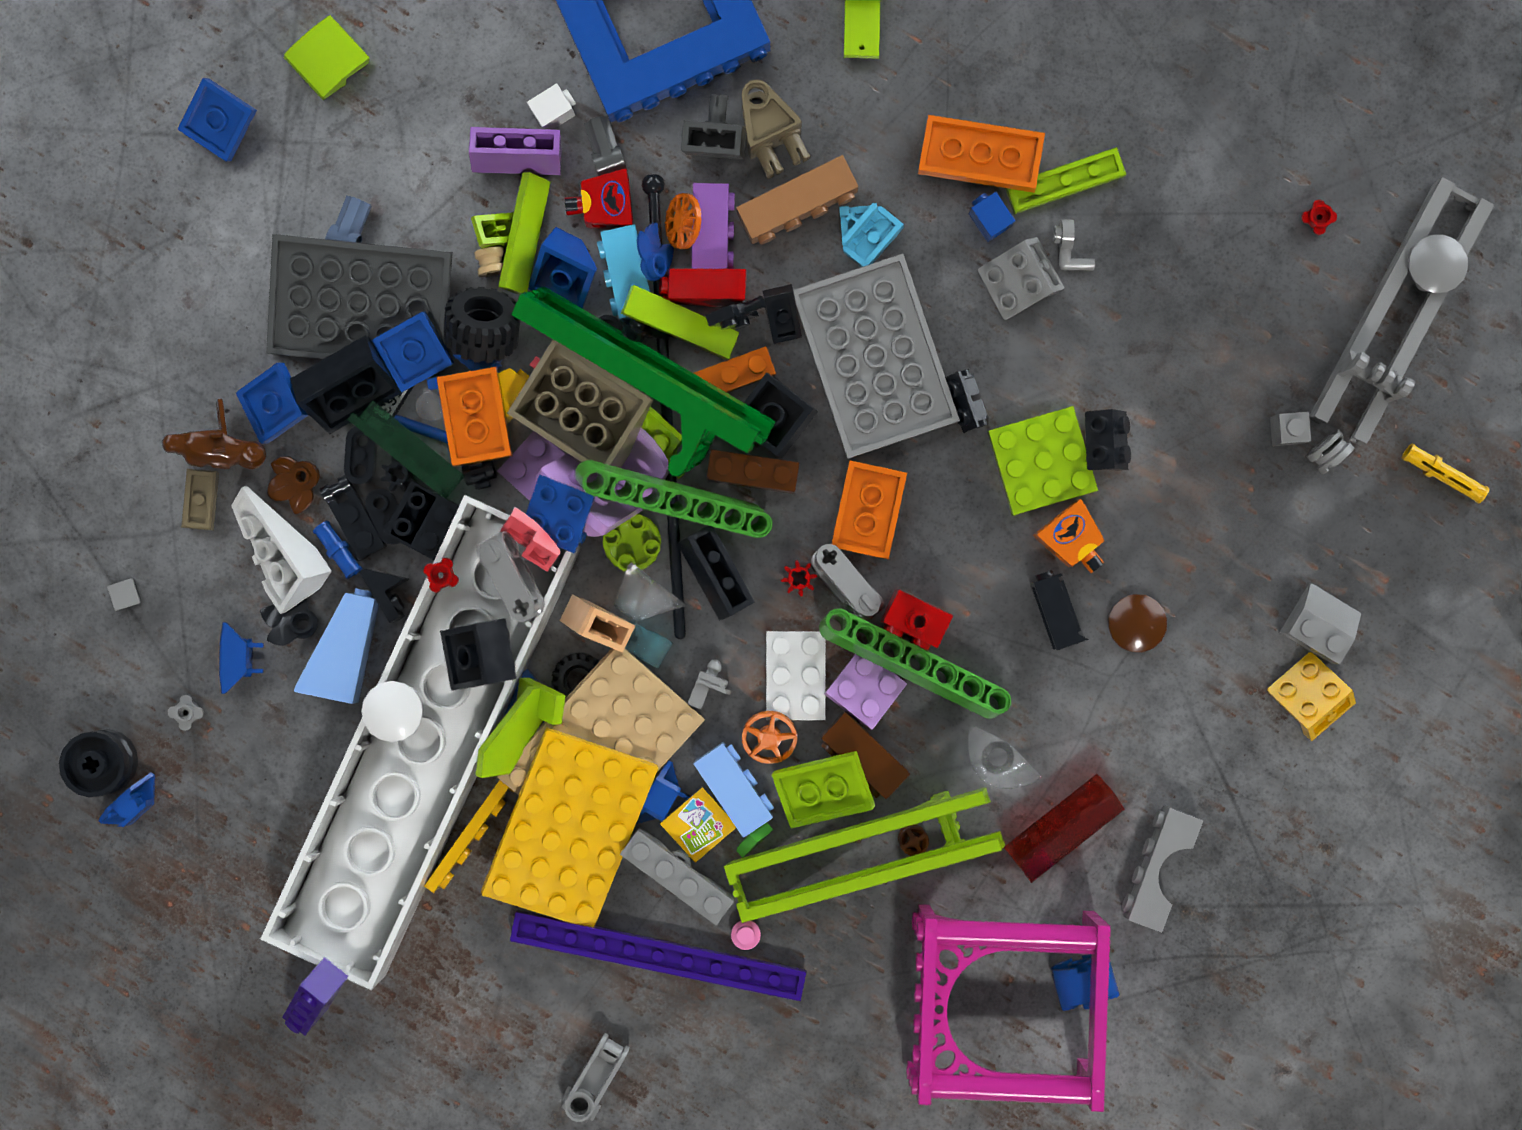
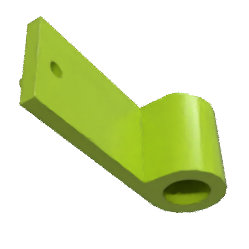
M845 0L844 58L879 59L880 0Z

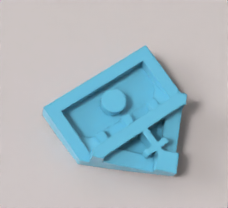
M877 203L859 207H839L843 252L860 267L873 264L904 228V224L882 206H877Z

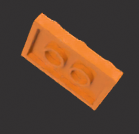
M497 367L437 377L452 466L513 456Z
M849 460L831 544L841 550L889 560L907 473Z

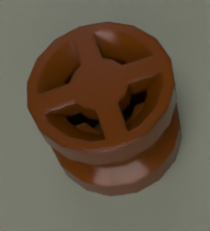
M914 824L903 827L900 830L898 843L904 853L912 856L927 850L929 838L922 827Z

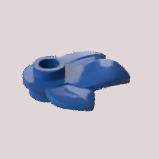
M652 223L646 227L644 232L639 231L637 249L642 259L640 263L642 273L647 280L656 281L663 277L667 269L670 268L674 247L671 244H661L658 223Z

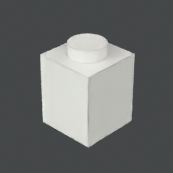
M557 83L527 101L531 112L542 129L553 130L575 116L572 108L576 104L567 89L561 91Z

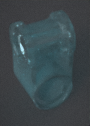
M628 621L636 625L634 635L637 638L635 640L629 639L625 649L635 654L636 657L659 669L673 642L635 622Z

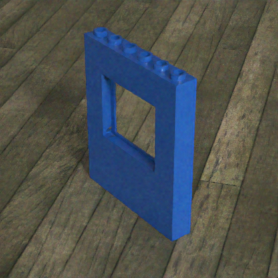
M555 0L610 122L626 121L633 116L634 112L642 108L644 110L653 109L660 104L662 99L669 96L677 98L685 94L687 88L696 84L698 86L706 85L714 79V76L722 72L725 74L733 73L741 67L740 64L749 60L757 62L768 55L767 52L771 51L769 37L752 0H702L713 23L631 60L628 58L603 0Z

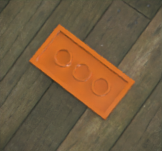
M928 115L918 174L1035 193L1045 133Z

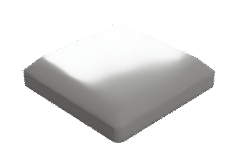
M133 578L107 586L115 611L141 603Z

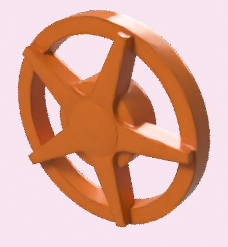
M762 711L750 717L745 723L742 731V744L747 754L754 760L766 764L779 763L787 759L795 750L797 730L794 723L786 715L776 711ZM771 717L769 725H765L761 729L751 727L758 719ZM775 718L785 722L792 733H781L779 728L774 726ZM747 731L758 737V745L753 750L747 742ZM793 738L789 749L781 755L778 748L781 741ZM763 749L772 750L776 757H764L757 753Z

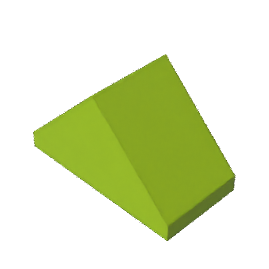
M514 212L475 215L471 217L481 249L507 247Z

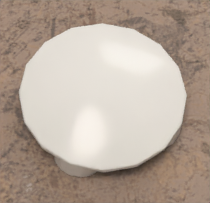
M388 681L378 684L369 691L363 701L361 712L363 723L372 735L380 740L395 742L404 740L417 731L421 723L423 709L416 689L409 687L405 683Z

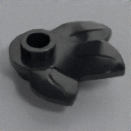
M307 598L286 613L280 614L275 605L260 610L264 622L272 628L268 634L267 641L274 645L285 646L289 645L296 638H309L316 632L318 627L316 616L308 610ZM305 620L308 622V626L305 629L298 628L300 621Z

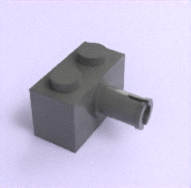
M710 94L708 121H683L681 151L683 153L693 156L745 160L746 128L743 125L725 123L729 96Z

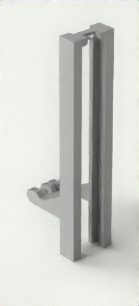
M1444 177L1433 183L1309 415V419L1318 424L1321 421L1328 423L1352 376H1357L1377 387L1349 440L1359 446L1368 443L1389 402L1405 398L1412 391L1415 381L1409 377H1402L1448 293L1428 292L1388 369L1381 362L1377 363L1373 369L1367 367L1369 356L1365 352L1409 272L1410 249L1421 239L1428 236L1448 197L1454 195V200L1460 203L1463 201L1467 202L1465 208L1471 211L1456 240L1463 246L1468 256L1494 207V204L1483 198L1478 199L1455 186V183Z

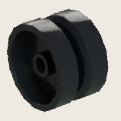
M111 729L85 732L70 739L62 749L59 759L60 775L65 785L74 793L88 798L111 794L126 787L135 776L138 766L137 751L131 740L121 732Z

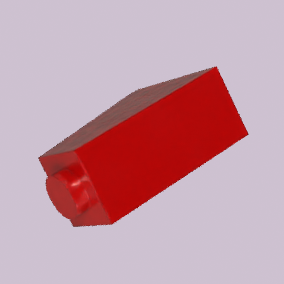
M670 268L666 271L664 277H660L659 294H663L664 299L676 304L726 307L728 305H738L745 300L746 269Z

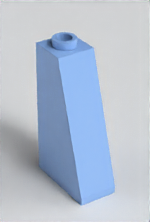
M355 588L354 593L344 594L295 685L294 692L350 704L359 702L379 608L377 601L372 597L371 591Z

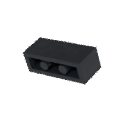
M707 526L677 543L719 621L755 603L714 527Z

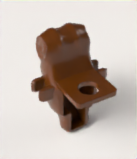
M217 399L216 402L219 429L166 435L162 440L165 452L182 455L187 464L200 468L209 465L212 468L230 469L235 465H240L247 469H256L266 459V451L261 443L241 440L227 435L222 399Z

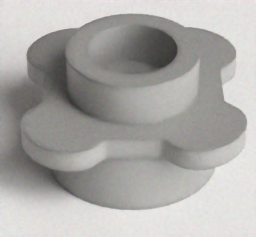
M190 695L181 696L180 702L168 709V716L174 718L179 723V728L184 731L189 730L192 727V723L201 719L204 715L203 709L193 701ZM187 710L188 715H184L183 711Z

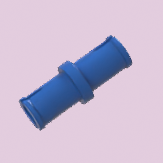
M329 521L322 522L314 528L313 533L316 534L326 548V555L329 559H333L346 579L352 578L362 570V567L348 550V543L340 539Z

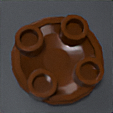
M1132 594L1124 597L1114 605L1112 611L1108 614L1107 620L1112 639L1121 648L1129 652H1145L1155 648L1162 641L1167 631V617L1163 607L1155 599L1147 595Z

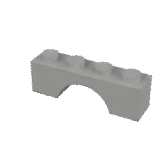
M1163 805L1162 811L1158 810L1152 824L1155 827L1152 838H1147L1143 846L1142 854L1145 857L1142 865L1137 866L1133 873L1132 882L1135 884L1131 894L1127 893L1122 903L1123 916L1126 919L1158 932H1163L1172 904L1161 892L1159 886L1160 868L1165 859L1172 853L1182 849L1194 848L1203 820Z
M642 827L637 829L620 853L621 856L716 926L734 902V896L711 878L705 877L676 857L661 841Z

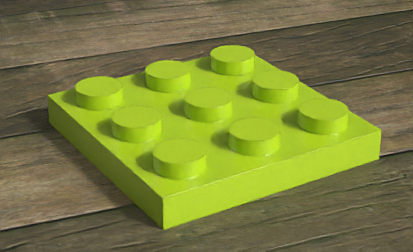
M1074 406L987 431L1012 516L1098 491L1093 471L1087 469L1086 447Z

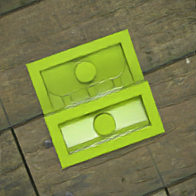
M331 15L305 33L284 54V59L322 100H325L345 86L346 79L369 64L370 59Z

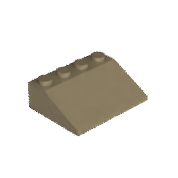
M552 340L507 414L580 462L593 460L621 468L630 455L653 399L564 345Z

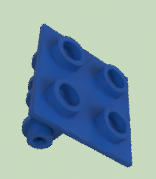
M539 474L526 515L540 525L559 548L576 553L578 544H583L586 539L587 533L583 530L595 496Z

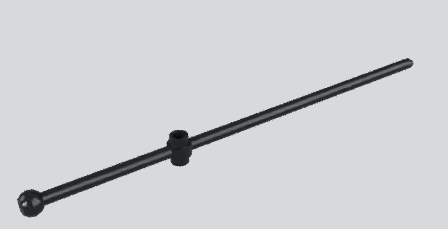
M651 174L643 178L642 189L648 195L650 224L658 223L659 239L662 244L659 194L664 190L665 183L660 175ZM659 278L653 281L654 294L663 298V294H659ZM647 325L646 328L653 332L652 336H647V338H655L657 341V352L669 359L668 340L669 337L673 336ZM660 402L661 416L673 426L672 409ZM669 472L665 480L677 483L676 476H672ZM678 495L671 499L670 504H675L678 501ZM667 515L674 635L680 640L685 637L686 629L681 550L677 545L680 542L679 518Z

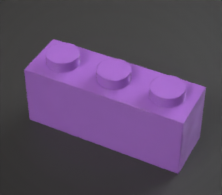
M470 127L469 157L472 172L507 174L531 172L541 175H561L562 147L560 130Z
M693 183V196L697 199L701 209V228L695 243L692 245V269H734V251H728V240H734V222H729V211L735 210V193H729V184Z

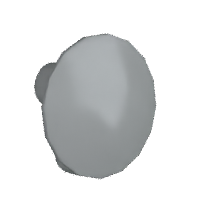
M1443 234L1430 235L1421 239L1410 249L1409 271L1416 287L1420 291L1446 293L1455 289L1464 280L1468 270V257L1463 246L1454 238Z

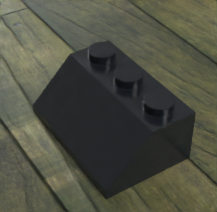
M366 335L290 378L297 404L329 434L402 394L373 342Z

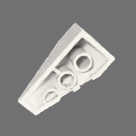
M242 487L231 505L244 538L250 539L255 553L252 559L255 565L260 564L266 578V580L262 581L266 593L279 613H286L318 591L332 571L315 546L249 487Z

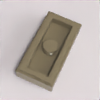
M187 469L181 528L214 530L219 472Z

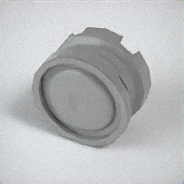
M1339 429L1325 437L1306 455L1310 462H1315L1318 465L1317 470L1321 474L1329 471L1327 467H1336L1355 449L1351 442H1346L1343 439L1344 434Z

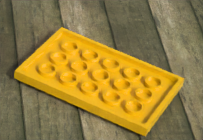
M546 727L481 889V895L572 924L595 927L623 856L620 853L630 840L659 767L657 764Z

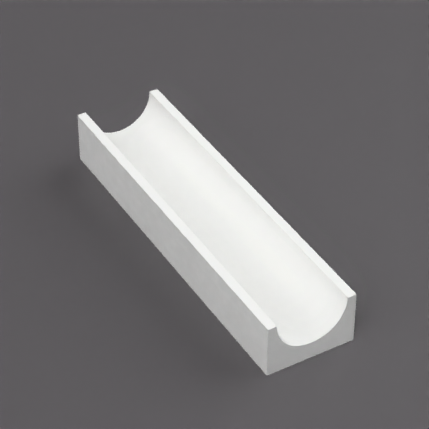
M464 495L433 562L435 564L441 562L443 558L451 559L453 561L452 569L454 575L458 576L459 582L455 587L447 586L442 588L440 592H433L429 588L430 582L426 577L378 682L380 684L388 681H397L416 689L423 709L421 723L417 731L406 739L389 742L380 740L372 735L363 723L362 717L261 937V940L315 965H318L326 957L348 975V980L370 990L386 976L426 889L424 885L433 874L477 778L475 774L479 748L502 720L519 683V678L522 677L582 548L578 546L576 553L559 548L561 553L548 572L522 557L543 596L545 606L539 616L524 622L517 621L509 614L486 568L479 560L476 551L479 544L501 533L500 530L510 515ZM516 542L519 553L522 555L526 547ZM440 572L438 576L443 578L444 573ZM528 602L524 604L525 609L530 607ZM506 618L517 679L451 691L440 631Z

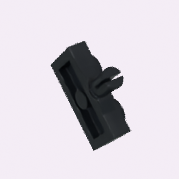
M758 296L747 302L743 301L738 305H728L705 316L709 327H721V330L733 327L734 330L750 325L749 320L759 316L757 310L766 307V303L762 296Z

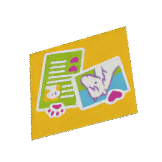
M703 787L660 823L695 863L736 829L729 816Z

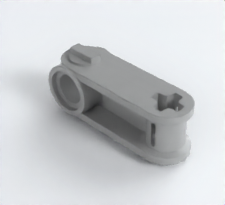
M502 531L479 544L476 548L479 560L486 568L512 618L524 622L539 616L544 610L545 602L519 553L518 546L513 537L508 532ZM528 602L530 607L525 609L524 604Z
M825 544L812 555L810 562L813 571L843 605L846 611L869 621L885 608V603L879 593L868 584L837 546ZM828 555L831 560L824 564L822 559Z
M604 1033L572 1088L568 1086L559 1101L562 1103L561 1108L565 1110L566 1115L573 1121H584L587 1123L588 1120H594L602 1106L599 1104L601 1098L630 1050L629 1046L623 1047L609 1039L607 1033ZM577 1097L584 1098L588 1103V1107L582 1110L577 1109L573 1105V1100Z

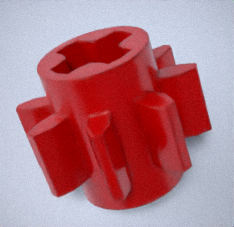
M795 560V568L792 570L787 566L784 567L785 571L789 574L788 578H782L781 582H788L790 584L787 593L792 592L793 589H798L801 597L803 596V588L807 587L810 590H814V587L809 582L810 579L816 578L817 575L809 574L810 563L803 568L800 567L799 561ZM801 570L806 573L804 579L807 581L806 584L799 583L797 586L793 585L794 578L791 576L792 572L799 573Z

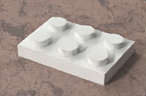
M766 631V711L780 712L790 720H825L826 639L822 637L820 631Z

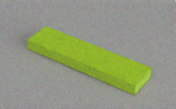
M1115 147L1039 173L1035 193L1005 188L1013 213L1017 214L1123 178L1127 174L1118 148Z
M522 172L498 287L518 295L528 292L551 183L531 172Z
M636 285L630 287L621 314L725 360L730 359L739 335L738 331L731 328L721 330V327H709L705 316Z

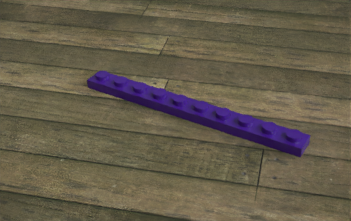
M519 910L515 913L510 937L511 942L801 1001L807 973L805 969L597 926L572 924L553 917Z

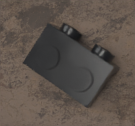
M1107 409L1085 412L1087 469L1091 471L1128 470V463L1131 461V450L1127 441V434L1130 431V420L1127 416V411Z

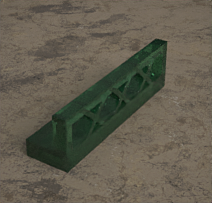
M374 401L370 403L360 417L352 413L347 419L431 489L446 499L465 477L464 474Z

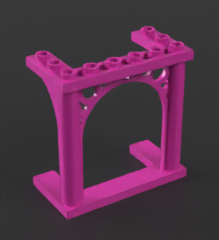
M918 904V912L912 913V930L917 935V941H921L922 944L921 953H916V971L921 972L920 983H915L914 990L915 1002H920L919 1014H914L913 1032L918 1033V1045H913L912 1061H907L906 1077L909 1079L911 1094L916 1095L918 1104L931 1105V1098L1088 1105L1091 1111L1104 1112L1110 925L1095 911H1083L1082 925L965 921L939 916L934 913L930 905ZM958 945H964V950L972 947V953L969 956H964ZM943 950L952 951L958 958L957 967L949 969L943 966L939 960L940 952ZM1000 951L1092 954L1088 1059L1077 1058V1075L997 1072L981 1067L970 1060L953 1040L947 1019L949 995L956 979L963 970L975 960L987 954ZM936 968L941 973L947 975V982L944 985L937 983V981H940V976L936 972ZM935 993L941 998H935ZM937 1005L943 1006L941 1013L935 1012ZM942 1033L945 1036V1042L933 1049V1046L938 1042L936 1034ZM946 1050L954 1052L955 1058L950 1066L943 1069L935 1066V1060L940 1053ZM960 1064H965L968 1067L967 1073L959 1070V1074H953L958 1070Z

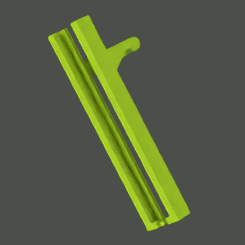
M986 787L950 797L949 791H943L931 796V800L912 809L728 862L723 867L729 885H733L734 891L732 894L738 900L736 906L741 922H748L1001 851L1005 846L1001 831L964 840L960 838L958 832L960 829L959 822L955 821L957 817L955 812L991 802ZM937 818L938 823L941 825L940 829L946 840V844L941 848L747 902L738 876Z

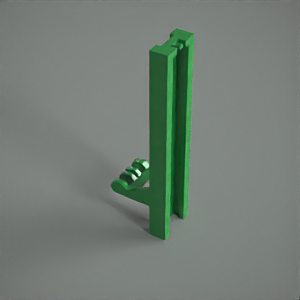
M546 287L538 288L537 290H532V293L529 291L521 293L511 315L681 414L682 450L678 454L673 455L670 463H668V471L672 476L679 477L701 464L716 435L746 453L752 451L754 441L763 444L768 438L776 421L641 342L628 339L617 328Z

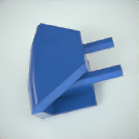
M222 622L219 646L221 694H226L242 677H251L252 673H264V669H252L253 647L263 648L264 643H253L252 639H243L227 622Z
M668 760L652 783L636 824L654 819L663 822L664 818L670 815L668 811L678 795L686 800L690 798V796L680 791L682 788L679 787L672 761Z
M150 772L130 786L105 809L98 821L101 824H119L117 827L132 825L154 805L155 775Z

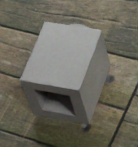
M1309 411L1277 414L1270 417L1272 446L1296 445L1311 441Z

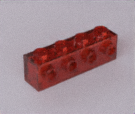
M1096 774L1005 845L1004 849L1032 883L1125 809L1111 788Z

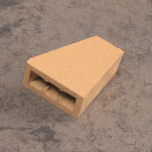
M573 594L560 618V622L579 635L622 653L636 626L600 606Z

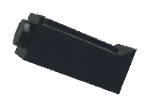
M1049 570L1035 575L1037 581L1030 583L1052 649L1060 650L1089 640L1078 634L1081 629L1064 580H1059V577L1063 576L1062 573L1054 575L1053 571Z

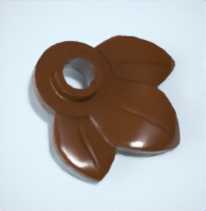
M289 456L277 458L271 463L276 476L268 484L267 495L276 501L289 500L293 513H302L313 502V488L319 481V470L309 461L297 462ZM301 471H304L306 474L305 481L301 478Z

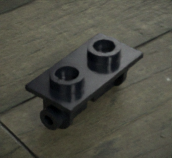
M969 369L945 377L960 420L958 424L961 426L963 433L988 425L986 419L989 417L982 399L972 401L971 396L980 393L974 374H970Z

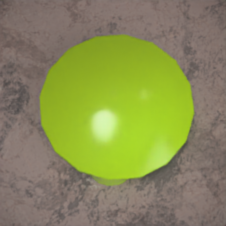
M636 514L603 535V548L606 557L614 566L622 571L636 572L647 568L656 560L661 550V536L658 527L651 519L641 514Z

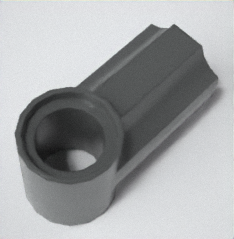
M608 116L595 117L584 123L593 151L591 155L598 176L627 169L620 146H617Z

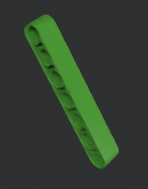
M593 460L581 462L575 470L577 482L586 493L592 496L755 538L766 536L772 529L771 517L754 503ZM598 473L597 478L593 482L586 483V479L590 474ZM626 480L625 485L621 489L614 490L619 481ZM653 488L649 496L642 497L646 489ZM680 495L679 500L675 504H670L674 496ZM707 502L703 510L697 511L700 504ZM733 509L732 515L724 518L726 512ZM759 516L758 522L751 525L752 520Z
M833 609L819 624L820 634L826 640L984 718H995L1008 711L1011 706V696L1005 689L846 610ZM830 619H835L840 623L841 631H836L830 626ZM857 632L865 634L867 644H862L858 641ZM883 645L892 648L894 652L893 657H888L884 653ZM910 658H914L919 662L920 670H915L911 667ZM937 671L942 672L946 676V684L941 683L937 679ZM963 684L970 686L972 697L964 693ZM990 697L997 700L998 710L991 707Z

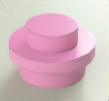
M738 921L733 926L731 939L736 947L742 950H749L754 948L760 941L761 932L755 922L748 921L742 923Z

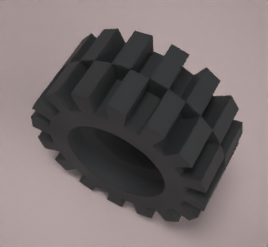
M573 653L565 656L556 664L552 672L553 680L551 684L554 690L565 694L566 698L573 691L568 684L569 673L575 668L585 669L589 673L599 660H596L590 654Z

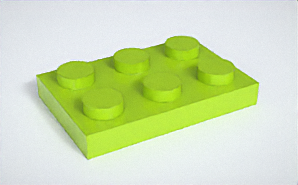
M857 751L774 770L772 773L775 787L791 829L870 811L875 807Z

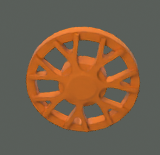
M680 193L670 201L666 211L664 222L666 236L669 243L676 249L685 250L690 248L695 243L700 232L701 209L697 199L692 194Z

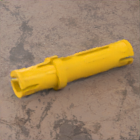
M1413 443L1405 449L1402 455L1404 461L1423 470L1425 476L1429 478L1435 477L1478 504L1489 493V487L1480 484L1444 463L1442 457L1437 454L1432 456Z

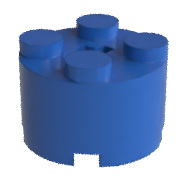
M1092 954L1082 955V959L1072 961V958L1051 967L1062 1011L1077 1008L1079 1005H1083L1084 1009H1090ZM1110 960L1108 1000L1120 996Z

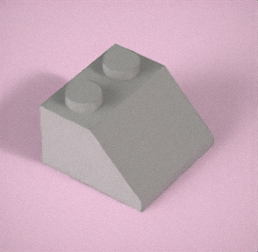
M1309 583L1279 633L1329 664L1340 665L1356 639L1361 613L1316 585Z

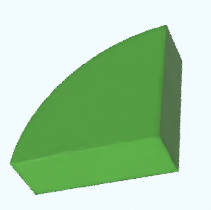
M766 822L750 833L737 847L736 851L744 858L774 829Z

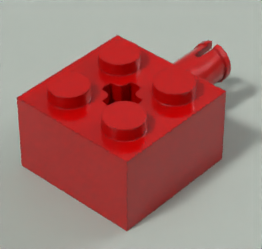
M897 589L894 590L880 622L886 624L884 630L898 637H902L903 633L912 637L910 643L929 651L930 646L934 648L939 647L953 615Z

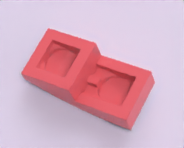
M516 507L500 530V532H508L516 542L526 547L521 555L522 557L547 572L561 553L556 543L546 531Z

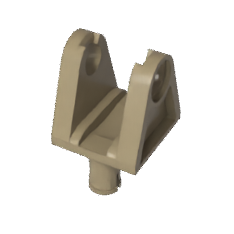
M755 79L745 84L742 89V112L750 159L758 157L767 179L774 177L771 165L776 175L784 171L774 151V148L782 144L785 145L794 166L800 165L801 159L803 163L809 160L811 156L808 154L800 137L802 127L800 117L764 81ZM753 88H757V89L762 90V91L753 92V93H750V94H749V91L752 90ZM753 99H760L763 102L759 104H753L750 101H752Z

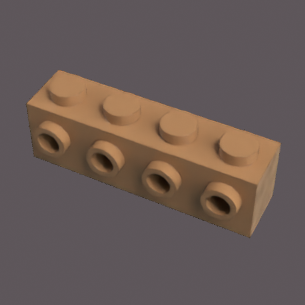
M841 155L736 207V212L751 243L759 242L760 245H763L776 237L775 233L783 229L789 232L802 225L801 220L809 216L815 219L826 214L829 211L827 207L836 203L839 206L849 203L855 199L854 194L858 192L859 186L844 156Z

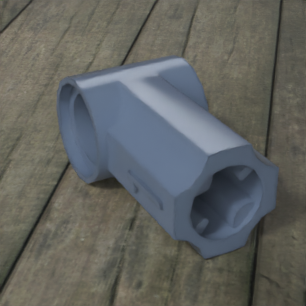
M346 196L336 224L331 225L325 239L362 243L361 233L372 206L358 198Z

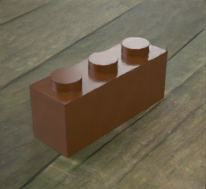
M711 450L707 481L795 494L799 462Z
M845 711L820 736L824 741L821 746L832 757L837 754L841 755L857 751L869 789L875 798L882 795L887 799L911 774Z

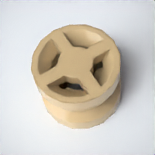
M488 247L474 252L475 259L479 261L480 267L477 270L479 277L501 275L502 257L504 255L503 247Z

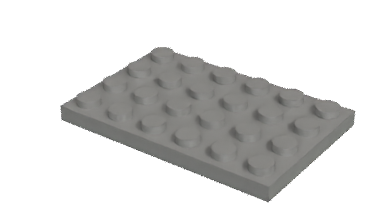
M904 254L793 290L797 311L847 459L960 421Z

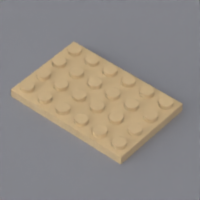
M611 648L565 698L562 724L551 725L544 721L523 749V754L512 772L506 775H499L497 778L516 794H520L546 727L657 764L659 771L705 719L627 649H624L622 653Z

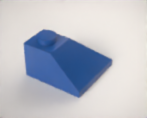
M555 227L541 244L528 289L532 291L546 287L583 309L597 270L583 241Z

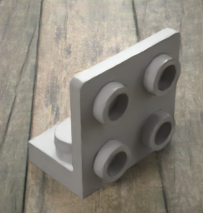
M1037 237L1022 241L978 268V273L1004 320L1015 316L1045 297L1065 289Z

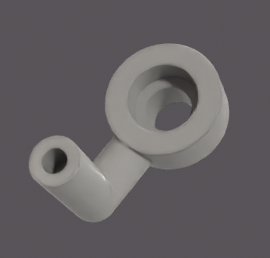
M1060 220L1059 226L1055 225L1053 231V242L1058 243L1060 249V269L1094 271L1095 259L1071 258L1075 236L1074 220Z

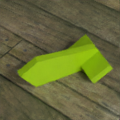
M529 677L519 678L517 701L479 748L475 775L485 778L510 774L522 756L523 749L535 735L543 721L551 725L562 724L566 695Z

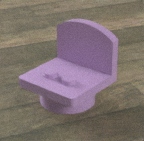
M641 428L630 455L621 468L665 479L669 473V462L656 441ZM569 454L545 465L536 476V480L539 474L585 492L575 478V470L581 462ZM598 473L590 474L586 479V483L593 482L597 478ZM626 480L619 481L614 490L621 489L625 485ZM653 488L646 489L642 497L649 496ZM595 496L583 531L587 533V536L592 537L605 535L643 511V509Z

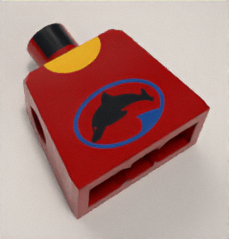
M627 169L583 180L580 182L582 196L565 198L567 216L584 214V222L587 228L611 230L634 225Z

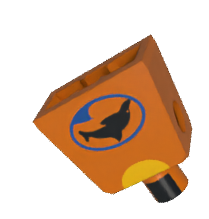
M1081 499L1073 502L1033 535L1037 541L1067 567H1073L1081 561L1086 569L1092 573L1104 564V561L1094 550L1104 542V538Z

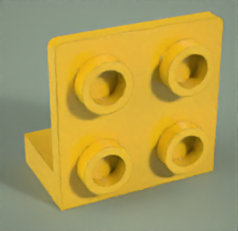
M1312 652L1306 654L1267 689L1268 693L1300 723L1303 734L1311 742L1356 704L1353 690Z

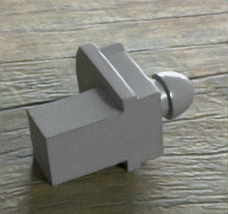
M717 659L711 660L708 663L706 672L700 670L688 705L702 709L709 688L728 695L731 694L732 690L726 688L729 681L717 677L722 669L721 662Z

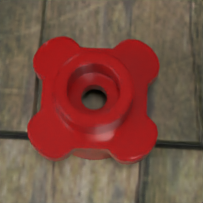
M1316 200L1313 202V207L1301 215V220L1313 228L1314 234L1322 235L1325 233L1328 225L1336 222L1337 214L1323 200ZM1317 215H1321L1322 219L1318 220Z
M443 558L439 563H428L424 567V573L430 582L429 588L431 591L440 592L444 587H455L458 584L459 578L454 575L452 569L453 561L451 559ZM440 572L444 573L443 578L438 576Z

